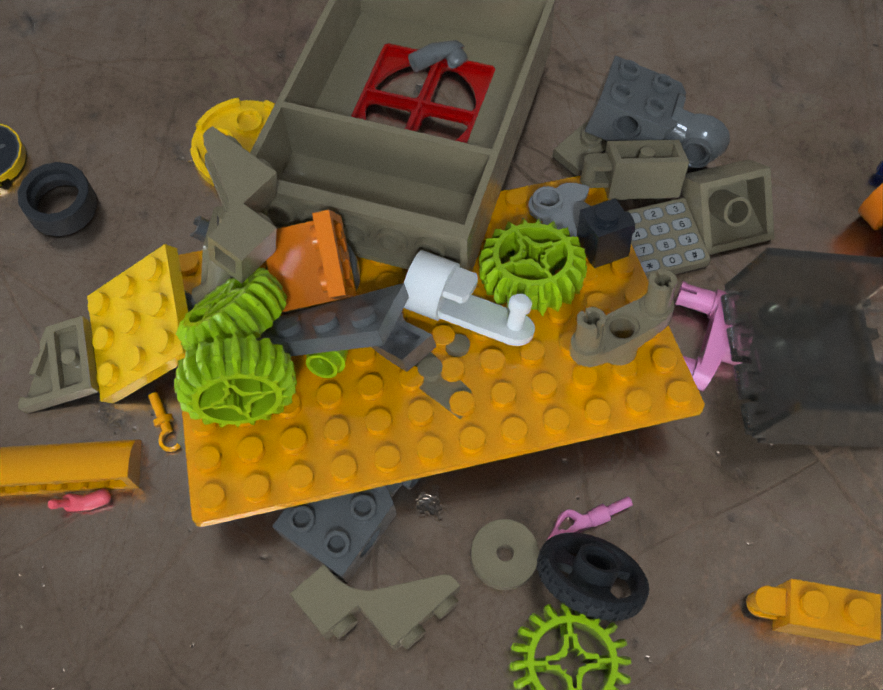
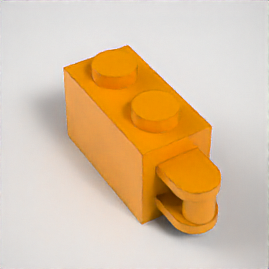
M789 579L776 587L763 586L750 593L746 600V606L752 615L773 620L772 631L855 646H862L881 640V594Z

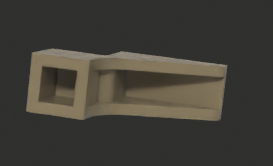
M211 126L203 135L204 146L207 150L205 166L226 214L220 224L208 235L209 260L240 283H243L276 251L277 228L261 211L276 198L277 172L274 171L273 167L266 160L256 158L242 148L235 138L229 135L226 136Z
M323 565L294 589L290 596L327 641L333 635L340 639L358 623L355 616L361 611L395 651L401 645L406 650L409 649L426 633L422 626L430 618L436 615L440 620L458 604L459 601L455 596L459 593L460 584L452 576L442 574L375 590H359L338 580Z

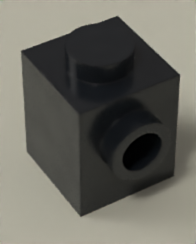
M616 198L580 210L577 237H579L580 247L585 248L586 257L594 268L629 256L632 235L635 232V222L632 215L628 211L623 210Z

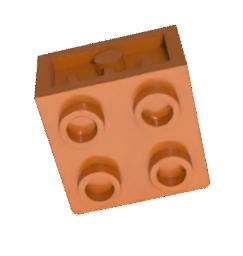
M331 210L312 213L314 221L277 229L276 251L266 260L269 273L277 278L283 286L282 290L287 295V304L282 312L357 296L341 215Z

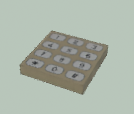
M685 198L628 211L635 222V232L632 235L631 244L647 279L652 273L656 275V272L661 269L679 274L708 267L711 259Z

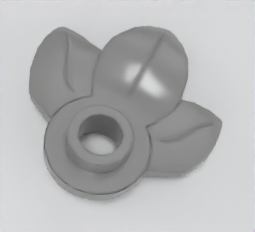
M564 183L557 188L541 187L529 199V213L535 219L540 218L542 224L545 225L555 221L558 230L568 227L570 237H576L580 210L590 207V205L584 202L589 193V186L578 183Z

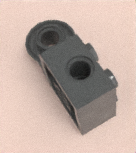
M616 55L599 89L585 128V132L607 141L679 140L689 160L688 167L701 168L717 160L727 150L730 143L729 130L723 122L710 115L694 114L683 109L686 91L682 82Z
M420 478L285 508L272 527L280 536L322 566L325 565L330 572L348 584L397 515L392 501L395 493L402 485L409 490L412 489Z

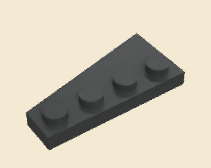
M404 283L283 315L274 320L272 327L266 329L261 334V337L256 338V340L270 338L272 345H283L284 352L290 354V356L382 346L391 333L409 295Z

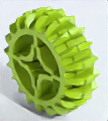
M522 218L517 226L508 222L505 230L495 229L492 238L486 239L479 256V277L482 284H484L487 295H494L496 304L507 303L508 307L511 296L524 294L532 301L531 310H538L542 316L548 307L558 312L560 307H562V302L571 304L575 294H580L587 273L585 248L580 247L579 237H570L568 227L558 230L555 221L548 225L542 224L540 218L535 223H527ZM562 268L558 273L555 274L556 270Z
M258 268L243 283H240L235 278H229L224 284L217 286L210 294L205 295V298L199 303L194 304V308L186 313L185 318L180 321L176 335L185 351L197 349L201 341L212 343L216 336L228 339L232 338L235 333L237 338H246L250 334H254L255 339L259 338L266 329L272 327L273 321L281 316L287 304V295L282 290L283 286L277 278L265 268Z
M235 333L232 338L222 339L216 336L212 343L201 341L197 349L186 350L185 358L178 360L176 378L174 379L175 393H177V401L180 403L181 410L189 412L191 419H202L203 424L206 425L215 422L220 427H224L227 424H235L239 427L240 424L244 423L255 425L257 420H270L272 413L284 412V406L292 403V395L296 393L295 386L297 385L294 363L291 361L290 354L284 352L283 345H272L270 338L258 341L255 339L254 334H250L246 338H237Z
M564 603L560 605V616H557L555 609L550 604L543 608L546 622L536 613H532L528 620L535 631L533 632L523 626L517 631L520 638L526 641L527 644L513 643L511 646V652L523 656V660H516L509 664L510 671L524 672L525 677L513 682V687L516 690L527 685L530 690H546L537 677L536 673L538 672L557 677L561 682L563 690H582L584 674L594 672L595 670H604L603 680L598 690H619L614 686L615 683L627 685L631 680V677L627 674L618 672V667H625L631 664V658L628 656H617L616 651L627 645L624 638L618 639L615 642L611 640L609 635L616 631L617 625L612 622L603 629L598 625L601 620L592 617L588 619L577 611L575 615H572L571 608L567 607ZM560 628L561 638L558 640V652L544 658H534L540 638L549 631ZM574 629L587 634L597 644L602 655H599V653H588L583 650L579 645L577 634H574ZM567 653L573 654V659L577 657L579 663H586L573 671L572 676L566 674L567 669L563 671L560 665L549 664L561 661L567 656Z

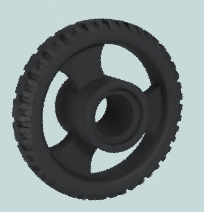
M561 533L549 538L539 552L537 571L542 583L561 603H564L567 607L580 614L599 620L623 621L624 619L627 620L636 616L647 601L649 583L642 568L625 551L604 539L582 533ZM561 571L569 573L568 577L566 578ZM616 578L626 581L631 591L630 596L616 598L611 593Z

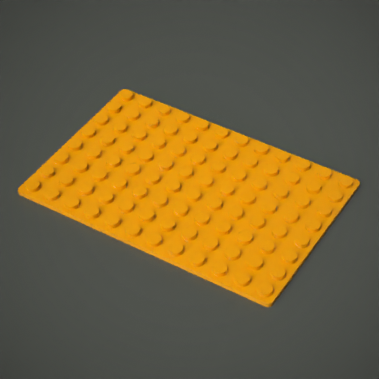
M581 175L500 192L472 271L477 273L478 276L477 286L472 295L496 304L494 295H487L484 284H482L479 277V256L486 239L492 238L495 229L505 230L508 222L517 226L522 218L527 223H535L537 219L532 217L528 210L529 199L534 192L546 186L557 188L564 183L582 184L580 182ZM589 188L588 196L584 202L593 206L611 199L607 198L604 188ZM631 244L628 257L594 268L586 257L587 273L580 294H575L571 304L562 302V307H560L558 312L548 307L542 316L538 310H531L527 316L533 321L535 332L532 340L525 345H508L443 319L436 321L403 308L402 314L406 322L432 334L437 347L431 353L442 363L441 377L449 382L461 380L472 391V393L458 391L450 397V409L454 414L463 416L461 419L419 389L424 383V377L419 374L417 366H413L406 372L371 347L349 349L344 370L337 373L333 378H322L313 374L306 366V355L291 356L296 372V393L292 395V403L284 406V412L279 414L272 413L270 420L260 419L256 421L255 425L244 423L240 424L239 427L235 424H227L224 427H220L215 422L206 425L203 424L202 419H191L189 412L182 411L191 515L195 525L205 527L697 416L703 412L705 404L669 325L655 337L640 346L635 359L626 365H613L607 362L594 367H585L577 364L570 356V342L572 335L577 329V315L580 311L585 313L586 308L596 307L607 315L642 298L647 293L648 279ZM203 250L178 255L184 290L192 294L194 287L201 284ZM356 257L360 266V283L356 292L357 295L404 283L408 269ZM266 261L259 268L266 269ZM562 268L556 270L555 274L558 273ZM507 303L501 304V306L508 308ZM455 334H462L470 341V349L464 356L453 357L446 352V345L453 342Z

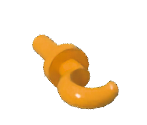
M158 392L151 393L148 397L157 417L153 420L156 428L161 427L162 429L158 438L159 446L166 452L177 451L181 447L178 443L173 447H167L164 441L166 435L173 431L170 424L174 421L173 415L171 413L166 414Z

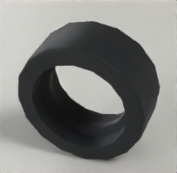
M47 163L33 169L22 180L17 192L18 205L34 228L47 235H69L84 228L93 218L97 208L96 193L82 170L68 163ZM63 185L76 186L79 192L76 200L68 208L51 214L38 211V203L47 191Z

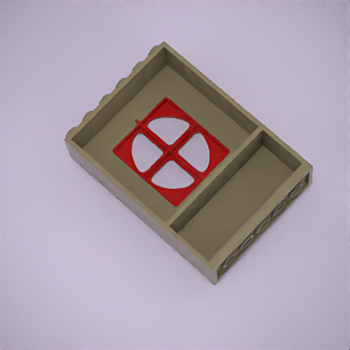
M328 0L250 152L256 158L266 160L273 167L274 171L277 172L276 198L261 213L265 214L278 229L314 221L312 213L331 210L341 215L346 242L356 257L409 270L415 256L421 250L457 262L460 264V268L472 272L551 51L555 0ZM457 40L465 46L463 50L467 54L468 59L464 64L453 69L448 66L445 58L429 66V73L419 96L416 98L376 90V87L389 75L411 66L408 60L409 54L431 43ZM443 72H456L468 82L475 96L476 106L474 110L470 111L431 102ZM371 104H378L408 111L411 115L405 129L366 120L367 107ZM426 117H435L462 123L467 126L465 132L456 140L418 132L423 119Z

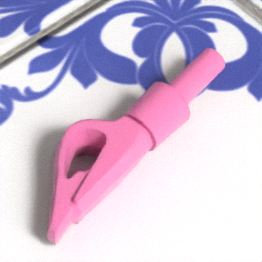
M627 496L608 506L602 503L587 511L586 514H581L572 509L564 510L557 517L547 540L561 533H580L591 527L594 528L609 522L612 515L633 506L632 500ZM566 517L574 520V524L567 530H558Z

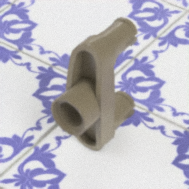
M665 269L658 270L656 275L652 273L648 278L647 293L642 298L607 315L596 307L586 308L585 313L580 311L577 315V329L572 335L570 342V356L577 364L585 367H594L607 362L613 365H626L632 362L636 357L638 348L659 334L671 322L675 308L673 293L677 285L675 274Z

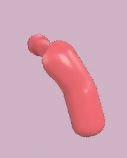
M105 488L86 495L68 493L62 499H51L48 502V507L52 510L63 507L64 510L69 512L93 510L108 504L111 500V494Z

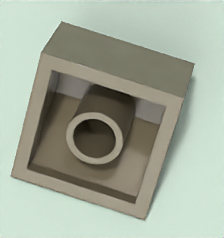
M747 159L685 175L682 195L688 204L709 255L775 239L771 167Z

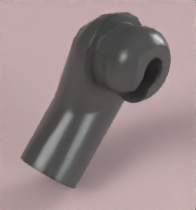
M451 40L431 43L409 54L408 60L412 69L415 72H419L445 58L448 66L454 69L467 62L468 56L464 52L463 48L465 46L461 42Z

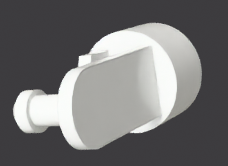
M421 250L415 256L404 280V285L409 295L404 306L405 309L436 321L443 319L508 345L521 346L532 340L535 325L526 316L532 308V301L524 294H515L510 297L508 308L472 295L478 282L477 273L460 268L459 263Z

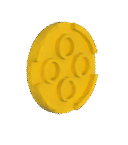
M234 98L215 105L198 120L195 125L196 130L192 138L190 151L198 172L209 184L214 186L205 166L207 150L203 141L204 133L213 126L224 135L235 138L242 148L250 153L275 103L268 100L264 102L254 100L240 101L239 98Z

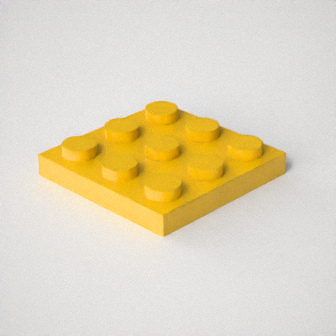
M167 244L162 245L87 296L101 402L112 404L118 402L178 366V360L185 358L186 351L176 335L180 321L188 313L177 248Z

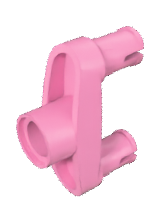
M682 281L675 305H681L705 313L707 318L710 319L699 356L696 360L683 356L698 390L704 391L721 362L737 367L741 366L750 345L751 334L733 328L734 294L719 289L714 292Z

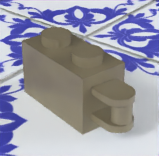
M679 140L607 141L605 153H591L584 157L580 182L583 185L589 186V188H604L608 199L679 198L689 160Z

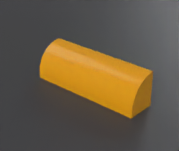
M134 439L0 447V496L96 491L102 488L107 490L139 488L142 441Z

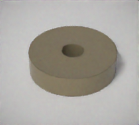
M510 519L494 520L484 525L475 535L470 553L471 564L477 577L486 585L498 590H512L525 584L533 575L537 567L539 547L532 532L523 524ZM500 548L509 549L512 553V559L509 561L500 560L497 556V551Z

